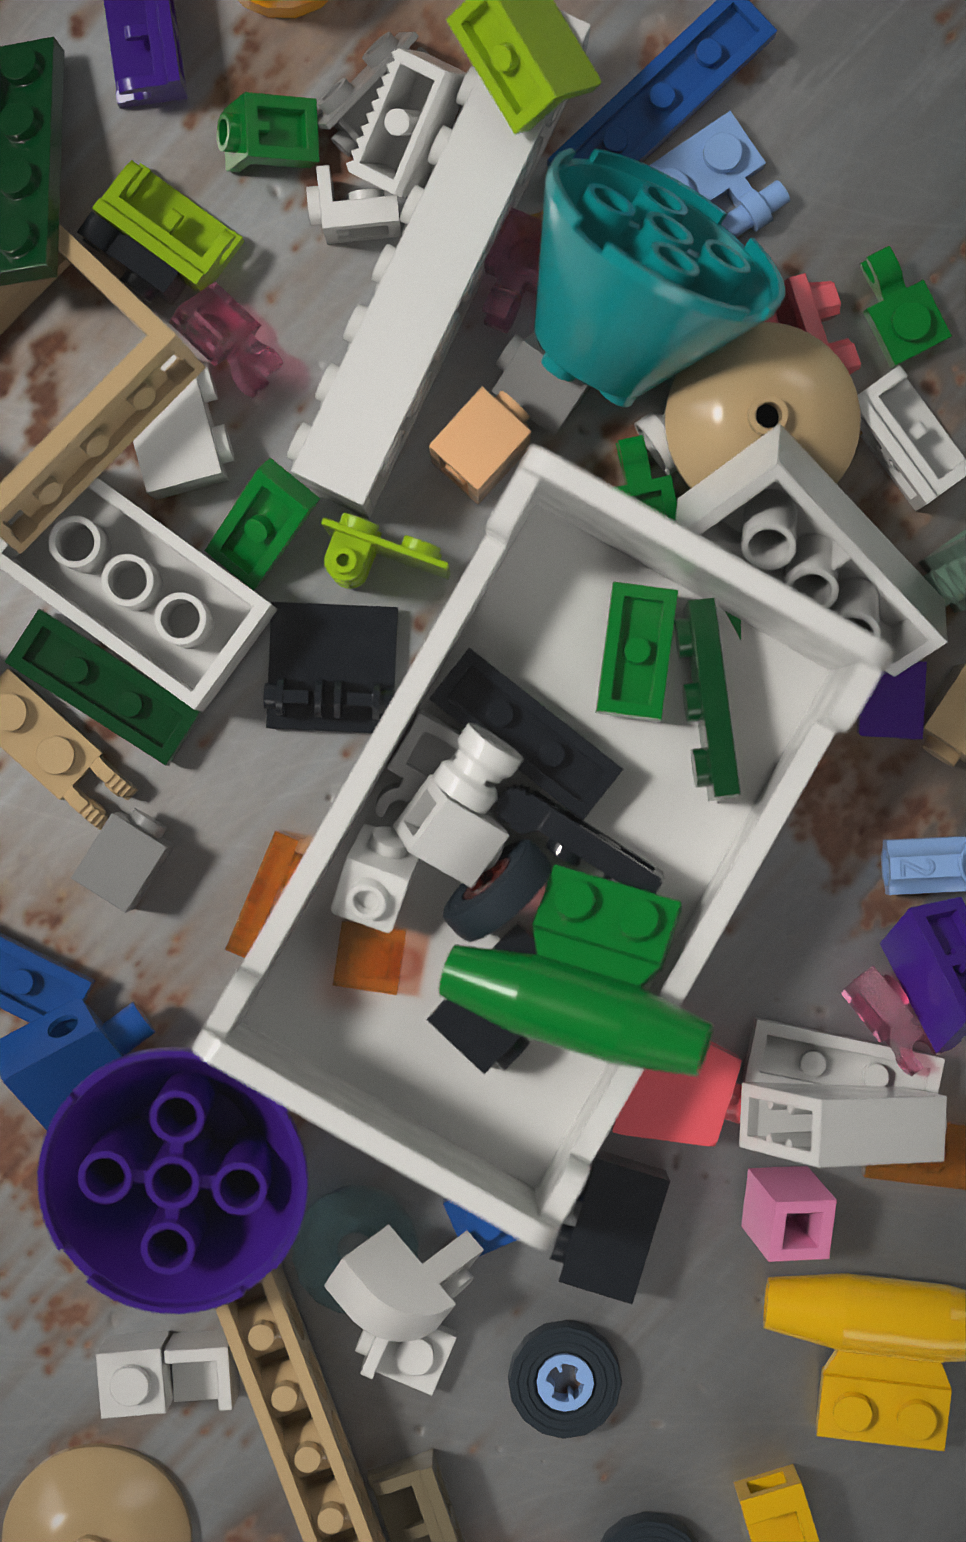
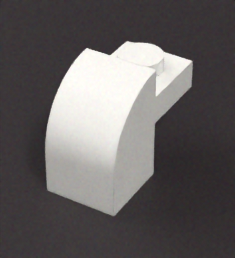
M388 1224L343 1257L324 1284V1287L347 1315L368 1333L390 1341H414L433 1333L456 1305L452 1299L474 1279V1276L468 1269L484 1249L468 1231H465L422 1264Z

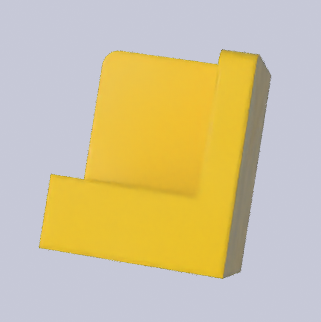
M794 1464L733 1482L751 1542H820L805 1492Z

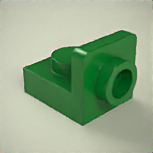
M251 92L241 94L224 109L217 123V145L221 152H225L226 171L241 172L250 164L310 169L319 163L317 99Z

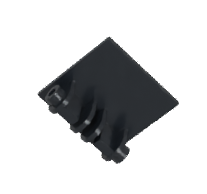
M271 602L278 610L270 622L268 683L264 685L263 698L264 709H267L266 728L374 733L395 694L398 607Z

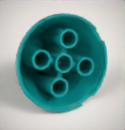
M570 148L558 153L546 173L534 329L540 345L546 351L541 359V363L548 372L563 381L571 382L577 378L598 389L613 404L621 407H630L637 396L646 393L773 316L784 299L785 286L777 266L755 238H750L744 246L721 225L727 213L692 188L647 164L617 153L594 149L589 159L573 158L576 152Z

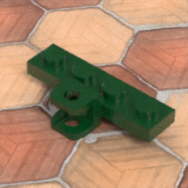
M54 36L0 46V286L58 277L65 51Z

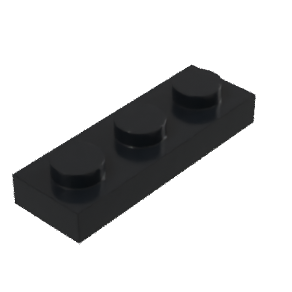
M471 648L467 649L429 698V700L462 726L466 727L470 722L477 724L515 749L524 759L518 770L581 820L586 818L624 770Z

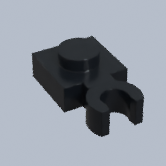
M90 212L78 229L77 233L83 237L82 240L112 260L124 271L119 281L145 301L151 303L155 296L158 295L173 306L186 288L187 284L177 270L128 235L124 236L94 212Z

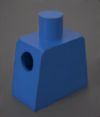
M73 999L0 1038V1077L3 1083L39 1123L48 1130L60 1106L85 1078L111 1061L128 1055L131 1050L155 1034L156 1031L135 1002L130 1003L103 1023L83 999Z

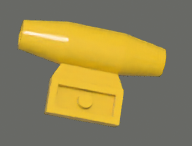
M852 1273L767 1278L763 1329L835 1349L826 1364L822 1366L815 1424L817 1436L945 1451L952 1389L942 1363L966 1361V1289L948 1284Z

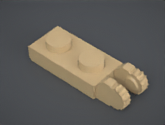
M7 668L1 674L0 747L59 800L65 799L89 823L101 830L109 815L102 805L77 787L81 780L92 770L112 793L118 797H123L127 801L137 792V788L103 757L106 753L18 673L13 669Z

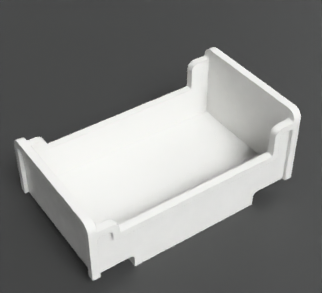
M531 445L486 526V535L244 962L234 974L202 1029L192 1050L199 1057L519 1240L539 1250L548 1251L589 1175L592 1160L644 1069L613 1065L527 1038L531 1043L505 1071L495 1063L484 1075L426 1020L430 1013L445 999L439 995V983L445 961L454 945L492 949L518 920L534 934L532 924L549 877L535 897L515 917L486 937L473 942H467L460 938L443 918L445 905L462 882L421 859L404 896L396 924L391 932L386 933L332 913L331 905L346 857L364 823L374 827L386 826L394 828V823L409 804L403 800H396L388 806L387 812L383 817L375 814L376 800L381 790L391 783L399 782L401 779L399 775L389 771L387 766L420 708L463 732L465 727L429 700V698L467 649L471 648L624 769L589 812L584 821L662 870L665 877L663 884L656 894L682 902V913L663 969L643 987V989L680 1007L833 736L836 733L846 732L851 727L880 676L884 673L895 650L875 636L540 447ZM613 581L678 590L675 619L684 618L683 608L688 600L715 597L741 791L739 796L731 799L708 801L706 787H695L691 764V749L701 748L698 722L687 723L682 694V685L692 683L689 657L678 658L674 628L662 720L657 722L595 713ZM726 612L741 620V640ZM518 769L513 776L503 778L499 784L496 783L495 785L498 796L499 794L502 795L503 790H507L508 786L511 787L515 783L517 785L523 783L526 787L530 786L531 791L537 790L566 808ZM494 802L490 809L498 818L499 813L495 811L497 809V804H495ZM498 818L509 834L503 848L511 843L527 839L536 844L547 856L551 863V872L554 864L596 877L602 878L605 873L585 860H582L580 865L575 867L554 855L545 847L550 838L540 831L520 834L510 827L509 822L503 823L504 820Z

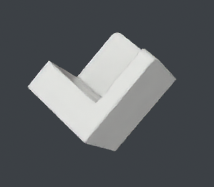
M223 1329L173 1333L164 1348V1362L172 1364L174 1402L218 1399L219 1411L233 1410L240 1393L239 1370Z

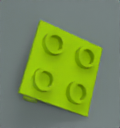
M342 513L339 523L327 518L322 520L321 524L329 536L332 537L324 559L325 568L334 581L343 588L355 589L365 583L376 554L447 580L450 577L449 563L441 560V548L407 535H404L401 545L381 539L382 532L378 531L380 526L347 513Z

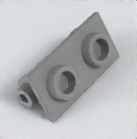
M391 32L382 35L369 47L362 57L367 66L351 82L346 78L339 80L318 102V106L323 110L317 117L318 128L330 130L334 126L338 132L331 140L346 156L350 157L351 151L359 148L356 139L364 136L361 126L369 123L366 114L374 111L371 102L379 99L376 89L384 86L382 76L389 74L386 64L395 61L392 51L399 48L410 50L409 47L419 38L416 32H399L395 37ZM419 47V48L416 50V51L425 52V53L429 54V53H428L425 49H423L422 47Z

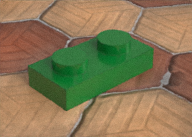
M270 457L256 470L204 551L254 591L267 578L320 501V498Z
M613 581L595 713L657 722L662 720L678 590Z

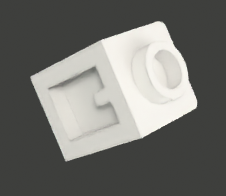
M316 166L318 186L306 187L308 212L311 226L322 225L327 244L402 237L400 212L396 195L385 196L384 191L380 189H360L346 195L347 200L335 201L330 166Z
M440 1324L433 1333L414 1341L397 1342L376 1337L363 1329L355 1348V1352L364 1355L360 1374L372 1379L375 1372L432 1396L456 1341L457 1331Z

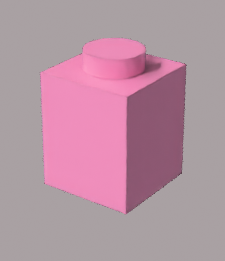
M808 1166L748 1168L741 1227L768 1262L829 1259L837 1199Z

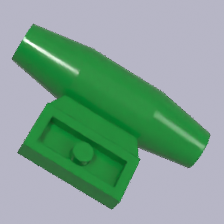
M556 864L553 866L532 924L537 955L454 945L445 961L439 983V995L512 1033L618 1066L699 1076L709 1050L714 1029L713 1023L643 989L663 969L682 913V902Z

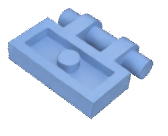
M731 111L649 165L692 188L712 203L727 194L736 208L727 213L721 225L736 238L750 228L757 232L773 221L772 213L790 202L787 190L778 180L759 192L753 189L747 181L763 170L766 162Z

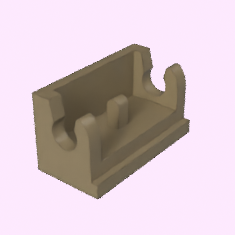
M434 1449L368 1471L367 1478L374 1491L391 1542H465Z

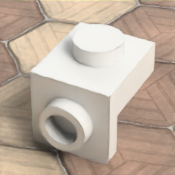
M364 823L346 857L331 905L332 913L386 933L393 930L404 896L420 862V858L409 853L395 828L386 826L374 827Z

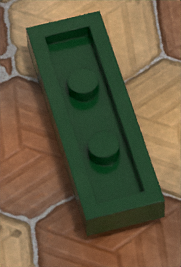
M715 597L688 600L683 608L684 618L674 620V635L678 658L689 657L692 683L682 685L683 704L687 723L698 722L701 748L691 749L693 779L696 788L706 787L708 801L731 799L739 796L741 791Z
M42 609L37 610L5 660V663L165 766L170 765L203 714L202 711L194 710L149 677Z

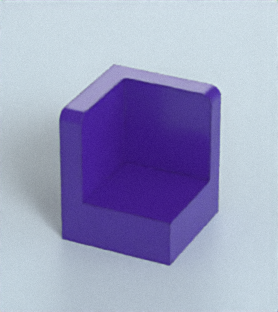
M918 661L895 677L884 671L857 716V733L860 736L899 738L904 740L923 739L927 662Z

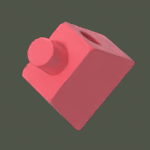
M711 1041L699 1076L644 1069L611 1127L612 1132L625 1136L709 1147L716 1146L724 1119L740 1124L742 1084H738L736 1081L742 1060L736 1053Z

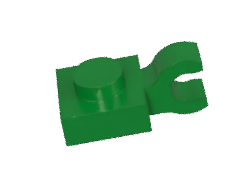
M890 246L865 258V261L859 264L865 279L878 300V303L864 310L863 314L890 368L952 337L924 279L908 288L906 287L900 264Z
M643 435L618 440L615 445L625 485L613 488L675 523L677 500L671 475L652 479Z

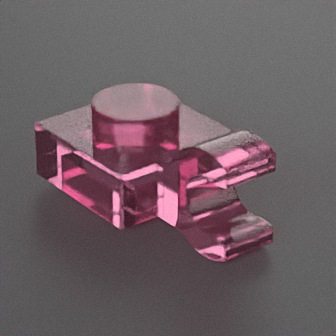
M511 207L484 261L485 273L496 277L497 280L482 307V312L487 314L483 323L505 334L509 332L515 321L525 291L537 295L543 221Z
M216 281L178 306L169 321L215 367L227 359L231 366V374L236 386L251 398H254L268 387L270 383L266 378L278 370L284 363L274 349L263 344L255 337L261 324Z
M874 965L855 978L840 992L879 1043L885 1040L895 1054L898 1066L906 1074L913 1076L923 1069L920 1061L913 1054L912 1047L914 1042H923L928 1045L936 1057L943 1053L936 1054L922 1025H916L910 1021L914 1016L906 1007L909 1005V1000L903 988L890 975L884 974L882 976Z

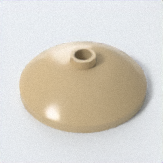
M762 322L677 373L666 403L665 435L673 463L686 484L693 488L773 429L760 426L756 420L757 408L765 404L773 406L778 411V424H781L837 484L848 469L855 454L861 423L857 391L848 370L839 357L826 344L808 332L786 324Z
M89 1443L70 1447L53 1454L27 1475L16 1490L8 1506L3 1523L2 1542H193V1532L186 1501L174 1480L162 1467L149 1457L127 1447L106 1443Z

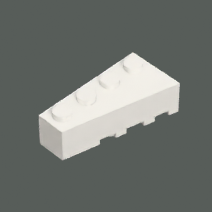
M781 424L771 429L678 498L675 521L677 525L847 620L893 648L895 653L885 669L892 676H897L948 642L945 600Z

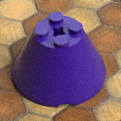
M164 1047L131 1053L111 1061L85 1078L71 1092L52 1119L44 1137L37 1171L38 1196L42 1216L49 1235L58 1251L63 1249L73 1264L88 1277L86 1282L100 1293L126 1306L161 1314L202 1312L228 1304L244 1296L246 1290L261 1281L273 1269H276L287 1255L299 1232L308 1197L309 1173L307 1157L300 1133L287 1108L208 1063L189 1048Z

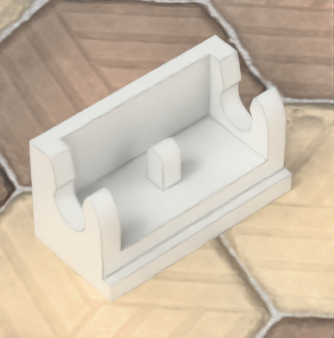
M899 365L858 394L861 414L859 435L913 509L917 511L966 476V459L906 378L907 373Z

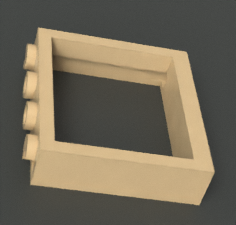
M60 224L58 276L72 264L132 321L146 337L0 483V538L19 554L206 368L165 323ZM57 277L0 286V335ZM175 355L177 359L163 371L161 367ZM19 510L24 512L12 525L8 522Z

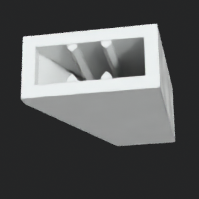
M742 1082L739 1147L818 1168L944 1161L947 1096L906 1087Z

